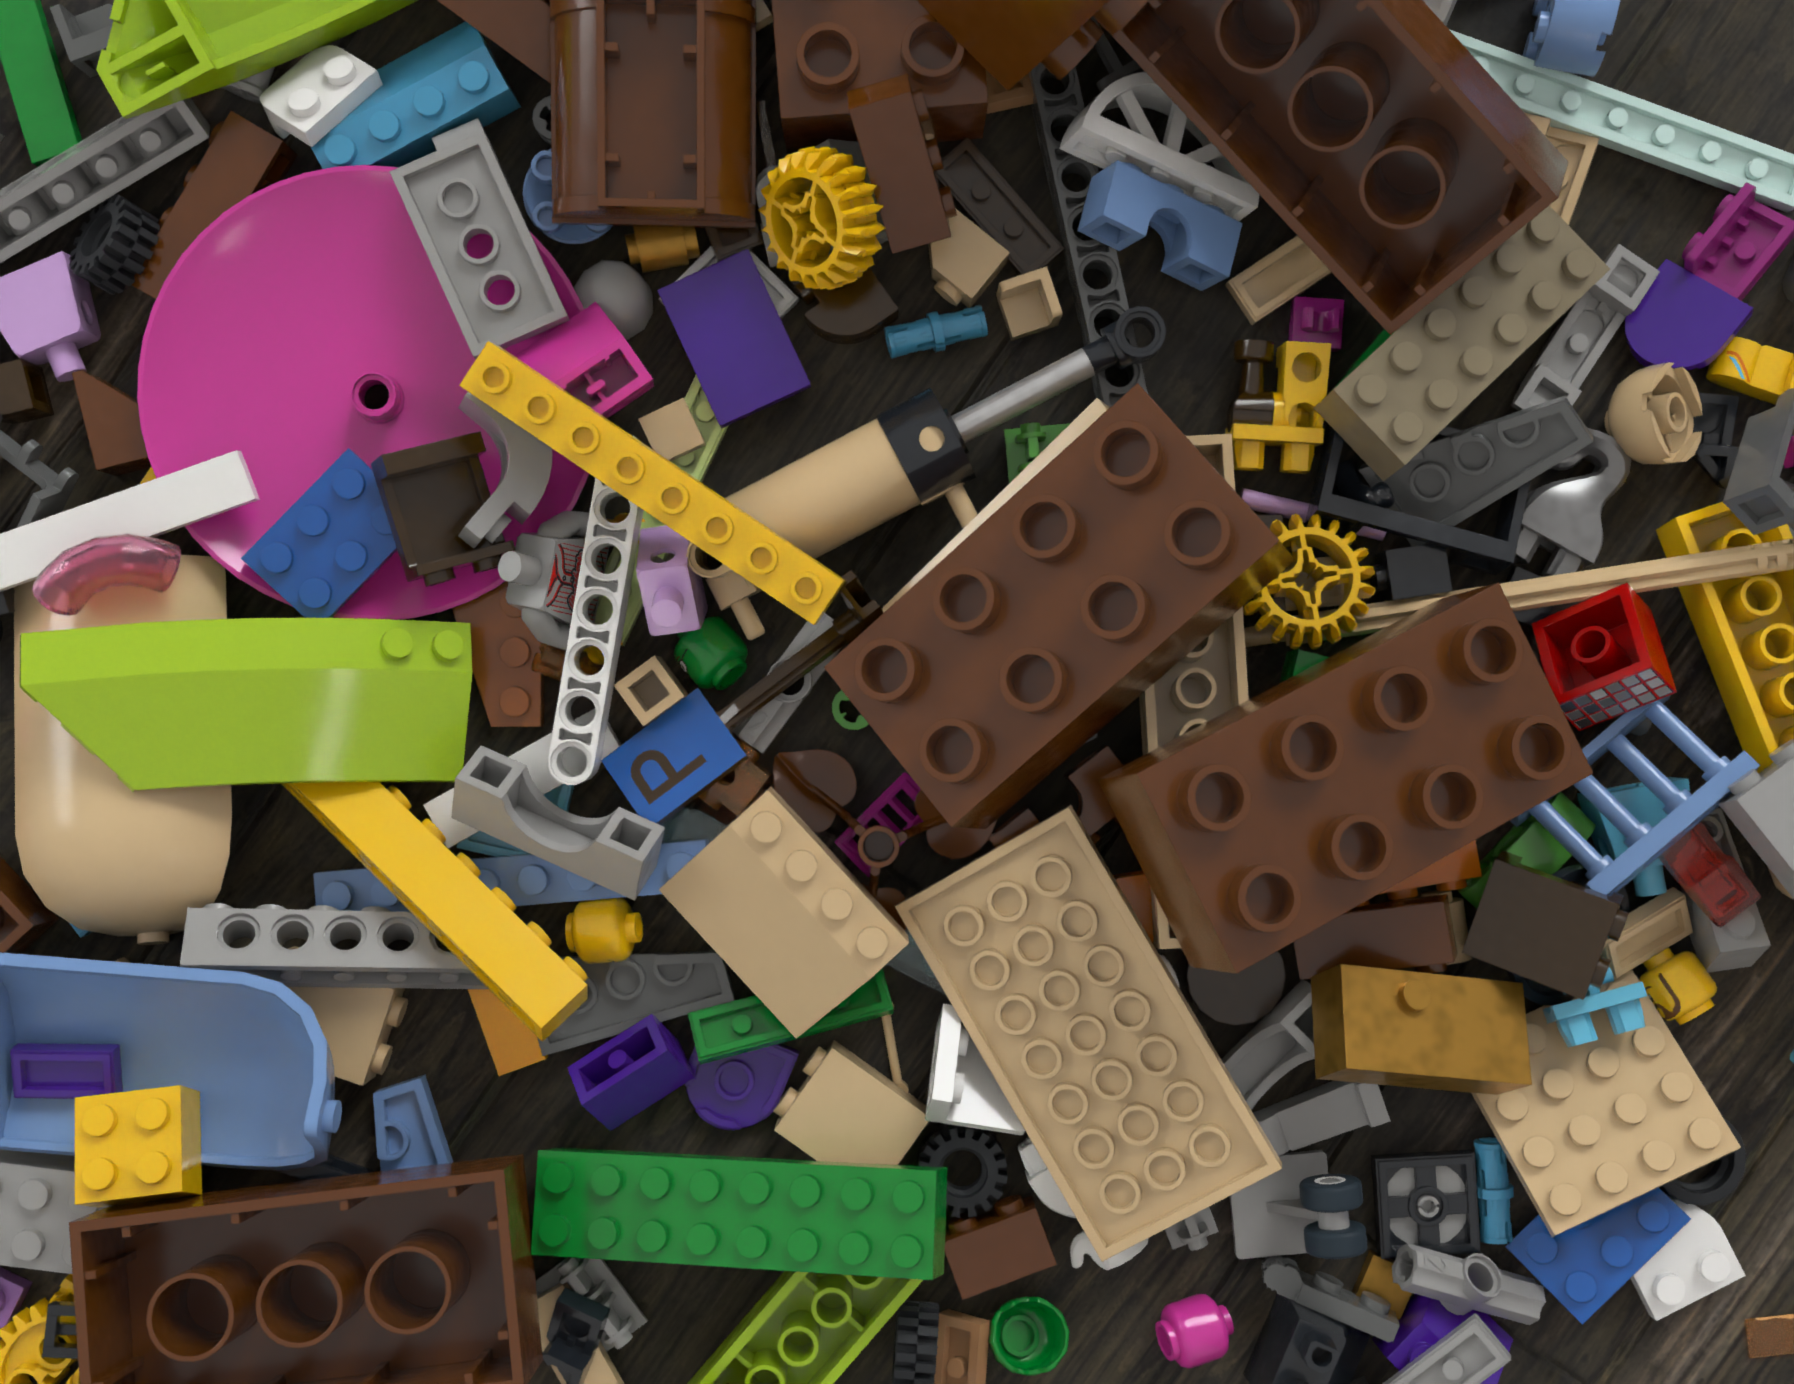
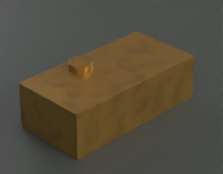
M1339 964L1311 977L1316 1079L1493 1095L1532 1085L1523 983Z

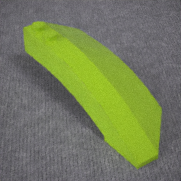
M114 0L110 19L113 20L106 50L101 49L96 71L122 117L129 119L230 85L286 63L379 21L418 0Z
M241 618L143 622L21 633L20 688L31 699L39 702L61 722V726L92 755H97L118 775L117 778L132 792L134 790L280 783L455 782L456 776L463 769L473 672L471 623L367 618Z

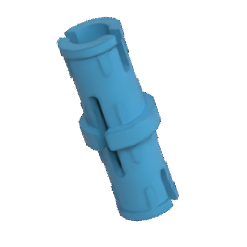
M976 305L975 307L941 315L937 311L926 314L924 319L884 327V334L891 359L929 349H933L935 352L944 351L946 345L968 339L986 337L988 329L982 306Z
M1497 1138L1475 1139L1473 1142L1477 1170L1476 1185L1480 1218V1241L1497 1245L1507 1244V1242L1511 1243L1513 1235L1510 1221V1198L1514 1197V1186L1509 1183L1507 1156Z

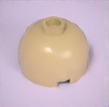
M1667 362L1648 366L1629 375L1617 385L1605 414L1607 433L1615 438L1623 451L1631 457V460L1641 464L1668 465L1686 462L1695 455L1701 442L1702 431L1693 433V417L1703 415L1697 386L1685 368L1673 369L1671 366L1674 363Z

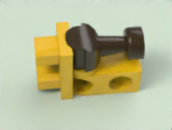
M1257 339L1237 340L1234 342V360L1237 363L1243 364L1239 394L1229 405L1227 428L1225 429V434H1232L1234 470H1263L1265 446L1281 447L1280 472L1295 474L1310 472L1314 457V447L1323 444L1324 418L1314 407L1327 396L1332 343L1284 342L1277 348L1276 368H1278L1277 392L1264 391L1263 364H1269L1273 361L1274 342Z

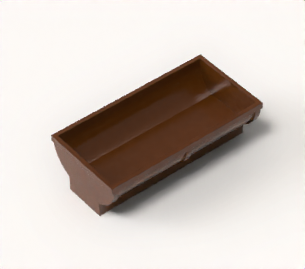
M550 0L552 223L567 225L755 229L756 0Z

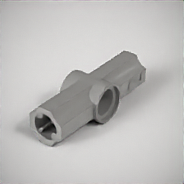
M824 613L820 621L815 625L807 621L780 659L771 666L768 674L832 627L834 619ZM841 648L804 675V685L797 694H779L734 728L733 732L764 754L801 702L810 694L813 686L824 673V667L838 654Z
M1407 1243L1398 1249L1396 1260L1392 1265L1393 1283L1399 1284L1401 1290L1439 1300L1449 1312L1455 1315H1465L1472 1310L1531 1325L1540 1319V1312L1546 1303L1544 1286L1536 1284L1533 1278L1498 1269L1496 1264L1483 1254L1474 1253L1462 1259Z

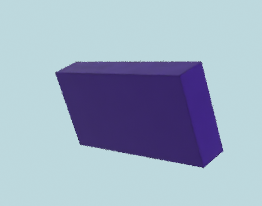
M17 1043L10 1050L14 1098L75 1099V1097L123 1092L120 1044Z

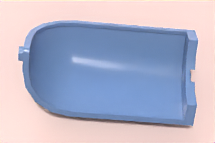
M0 952V1150L75 1156V1099L14 1098L10 1050L17 1043L120 1044L123 1092L176 1085L200 1091L201 1166L253 1170H291L313 1167L327 1160L331 1135L338 1131L342 1115L341 1101L335 1100V1075L332 1053L311 1006L282 982L240 971Z

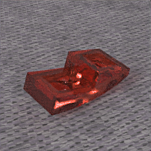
M1702 822L1659 857L1660 861L1690 898L1720 928L1762 898L1734 857L1722 852Z

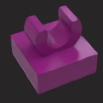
M1295 296L1291 300L1288 341L1332 343L1331 352H1338L1341 349L1344 300Z

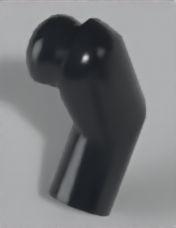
M1351 460L1338 464L1334 483L1342 497L1383 508H1389L1394 504L1395 498L1387 483L1378 482L1369 488L1368 485L1363 483Z

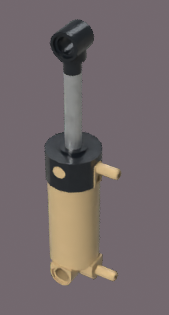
M1136 306L1121 314L1117 321L1100 329L1102 337L953 416L950 415L947 408L942 409L931 388H928L876 415V419L725 497V499L814 559L919 504L924 506L943 495L946 496L961 527L964 528L978 515L963 486L965 483L976 478L966 456L969 451L965 443L1114 365L1123 370L1132 364H1141L1149 361L1156 355L1165 340L1166 327L1164 320L1157 311L1149 307ZM1134 323L1146 326L1151 334V343L1143 348L1130 345L1125 337V328ZM690 542L686 555L688 557V564L694 573L707 578L706 582L721 611L731 607L748 640H753L763 635L765 629L749 600V597L761 592L760 588L724 564L718 569L712 570L707 562V553Z

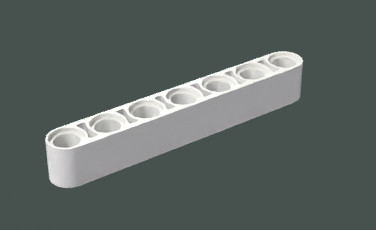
M595 478L548 755V768L551 775L558 782L566 785H577L591 779L598 772L601 764L644 511L629 501L630 512L626 519L619 523L609 522L605 516L606 504L610 499L622 495L597 478ZM615 546L621 553V564L616 571L610 574H603L596 565L597 555L603 548ZM606 596L613 606L612 616L603 624H594L588 616V606L594 598ZM590 646L598 647L604 656L602 669L594 675L586 674L579 664L581 653ZM581 696L589 698L594 703L596 710L594 719L584 726L578 724L571 715L573 702ZM570 747L581 749L587 758V766L581 775L570 774L563 766L562 758L564 752Z

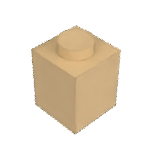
M655 655L613 685L643 726H648L689 695L662 657Z

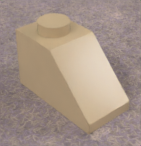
M956 209L957 216L948 218L952 237L928 244L931 276L937 282L934 289L945 300L955 306L962 302L970 308L1007 264L1010 252Z

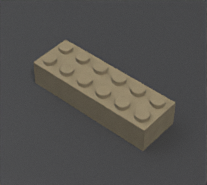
M1548 206L1396 330L1318 403L1314 409L1366 464L1385 481L1419 453L1595 285L1610 268Z

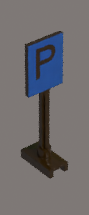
M852 570L842 576L846 582L840 589V593L849 609L832 621V627L718 712L714 710L700 689H695L601 760L639 816L659 825L663 824L749 759L732 735L733 729L848 643L849 645L884 613L875 600L871 601Z

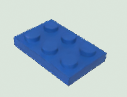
M348 448L241 557L250 568L305 618H332L397 551L372 468L353 450Z
M1658 1187L1553 1238L1540 1215H1537L1505 1247L1583 1325L1669 1242L1691 1218Z

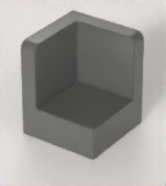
M61 4L50 7L70 62L90 78L99 75L96 69L101 49L106 50L113 24V20L110 19L113 5L105 4L77 16L71 14Z

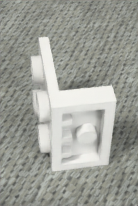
M943 1004L935 1031L925 1121L1023 1135L1025 1133L1024 1127L965 1026L961 1025V1019L954 1007L949 1004Z

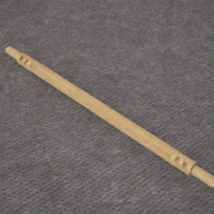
M1794 538L1501 583L1500 586L1513 612L1585 601L1626 582L1636 593L1780 572L1794 569ZM1481 587L1366 604L1369 607V611L1364 617L1352 615L1358 624L1354 631L1349 633L1339 627L1341 638L1376 633L1439 599ZM1337 609L1319 611V617L1329 616L1337 611ZM1293 615L1294 617L1303 619V616ZM1268 624L1260 632L1254 626L1244 628L1245 647L1274 643L1271 641V635L1276 628L1271 624ZM1285 632L1279 642H1286V646H1290L1291 634ZM1322 633V641L1327 640L1324 634ZM1306 635L1303 637L1302 644L1308 643Z

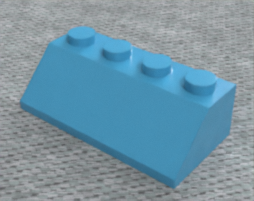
M465 21L377 69L383 85L311 149L322 169L355 165L399 168L437 151L432 140L433 137L476 118H479L484 128L521 106L481 32Z

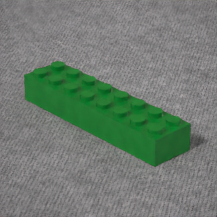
M576 1148L538 1150L531 1255L934 1280L944 1274L947 1168Z

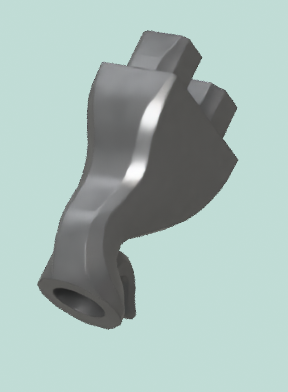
M1587 428L1593 436V443L1551 467L1559 471L1568 470L1582 459H1585L1595 465L1592 473L1555 481L1528 493L1514 561L1521 564L1529 563L1539 546L1552 553L1541 573L1543 577L1579 572L1585 566L1595 564L1603 545L1602 509L1606 501L1624 484L1630 473L1631 457L1623 451L1615 438L1608 434Z

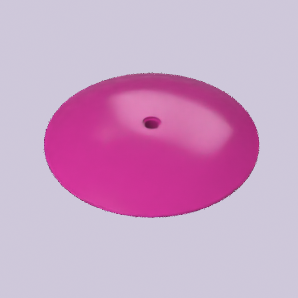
M374 165L331 167L287 178L247 196L222 213L204 229L181 255L164 281L157 296L142 340L138 365L137 399L141 431L156 479L236 450L242 451L260 500L187 525L185 528L213 559L237 578L263 594L290 606L292 605L250 568L241 557L348 448L353 450L371 467V463L382 454L480 431L486 452L480 455L479 459L490 495L496 490L501 476V460L494 441L483 428L458 408L468 392L459 385L476 359L471 353L389 172L398 167ZM531 233L567 315L571 319L584 310L583 305L570 280L554 257ZM486 234L473 236L467 244V254L476 259L485 258L493 250V238ZM508 280L495 281L488 289V300L495 305L508 303L515 293L514 284ZM560 325L505 348V350L516 356ZM374 385L386 386L389 390L388 402L380 409L372 410L367 408L364 398L367 390ZM552 449V467L548 484L542 498L530 516L521 524L509 513H504L512 520L502 531L505 542L513 540L515 547L517 537L521 533H537L540 524L563 511H572L589 477L588 472L554 449ZM397 550L333 617L392 620L417 618L443 612L470 602L497 588L505 580L499 576L498 568L475 574L472 565L455 569L456 579L426 587L423 578L407 582Z

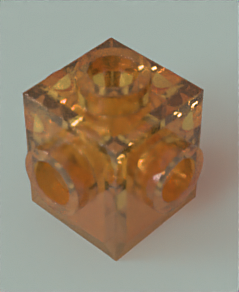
M737 737V742L749 759L734 769L735 780L733 782H728L722 778L698 797L716 810H719L724 805L739 816L772 774L757 763L761 754L744 740Z

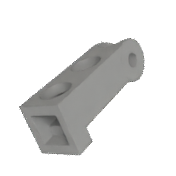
M1344 1081L1328 1082L1253 1112L1278 1156L1283 1155L1289 1150L1294 1151L1365 1125L1375 1127L1391 1121L1378 1084Z

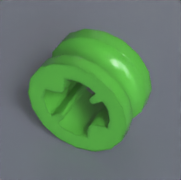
M840 690L832 702V713L835 720L842 727L849 730H859L868 726L869 723L862 715L857 717L856 722H850L844 718L847 712L841 714L840 704L842 700H850Z

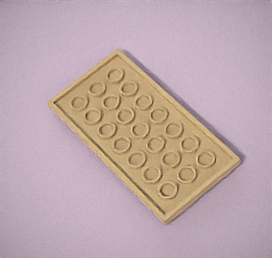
M1072 805L895 906L1102 1262L1282 1169V1162Z

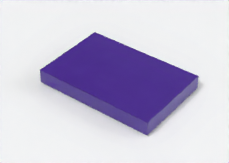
M748 249L657 290L721 429L811 388L809 379Z

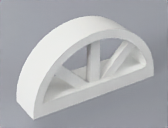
M1146 72L1122 77L1107 86L1074 118L1063 136L1059 149L1103 169L1117 160L1132 163L1141 168L1144 174L1162 183L1180 187L1184 194L1204 204L1221 208L1225 215L1237 221L1242 220L1258 208L1259 193ZM1120 107L1131 130L1100 116V114L1104 111ZM1141 107L1153 109L1169 116L1163 144L1158 141ZM1185 128L1203 146L1186 155L1179 152ZM1213 162L1215 168L1210 167L1206 164Z

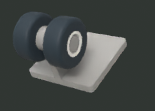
M1322 1150L1284 1153L1279 1156L1282 1162L1281 1170L1229 1196L1234 1252L1239 1259L1303 1253L1323 1259H1346L1359 1256L1367 1250L1365 1226L1360 1222L1349 1220V1211L1360 1207L1363 1203L1362 1183L1360 1179L1352 1175L1328 1174L1327 1156Z

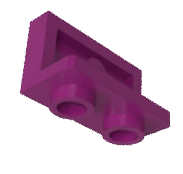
M1748 182L1744 184L1735 196L1729 194L1722 200L1714 213L1713 224L1704 234L1696 233L1682 253V259L1685 260L1684 269L1741 301L1794 238V220L1755 201L1756 187Z

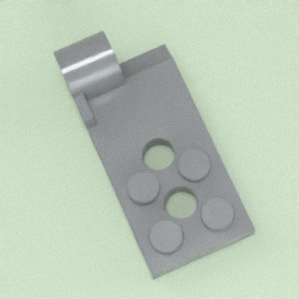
M479 118L433 137L432 140L437 151L389 171L475 359H477L488 341L505 349L570 320ZM477 234H486L493 238L494 247L492 252L481 259L470 257L467 254L469 240ZM498 280H508L515 287L513 298L504 305H495L488 300V289L492 283Z

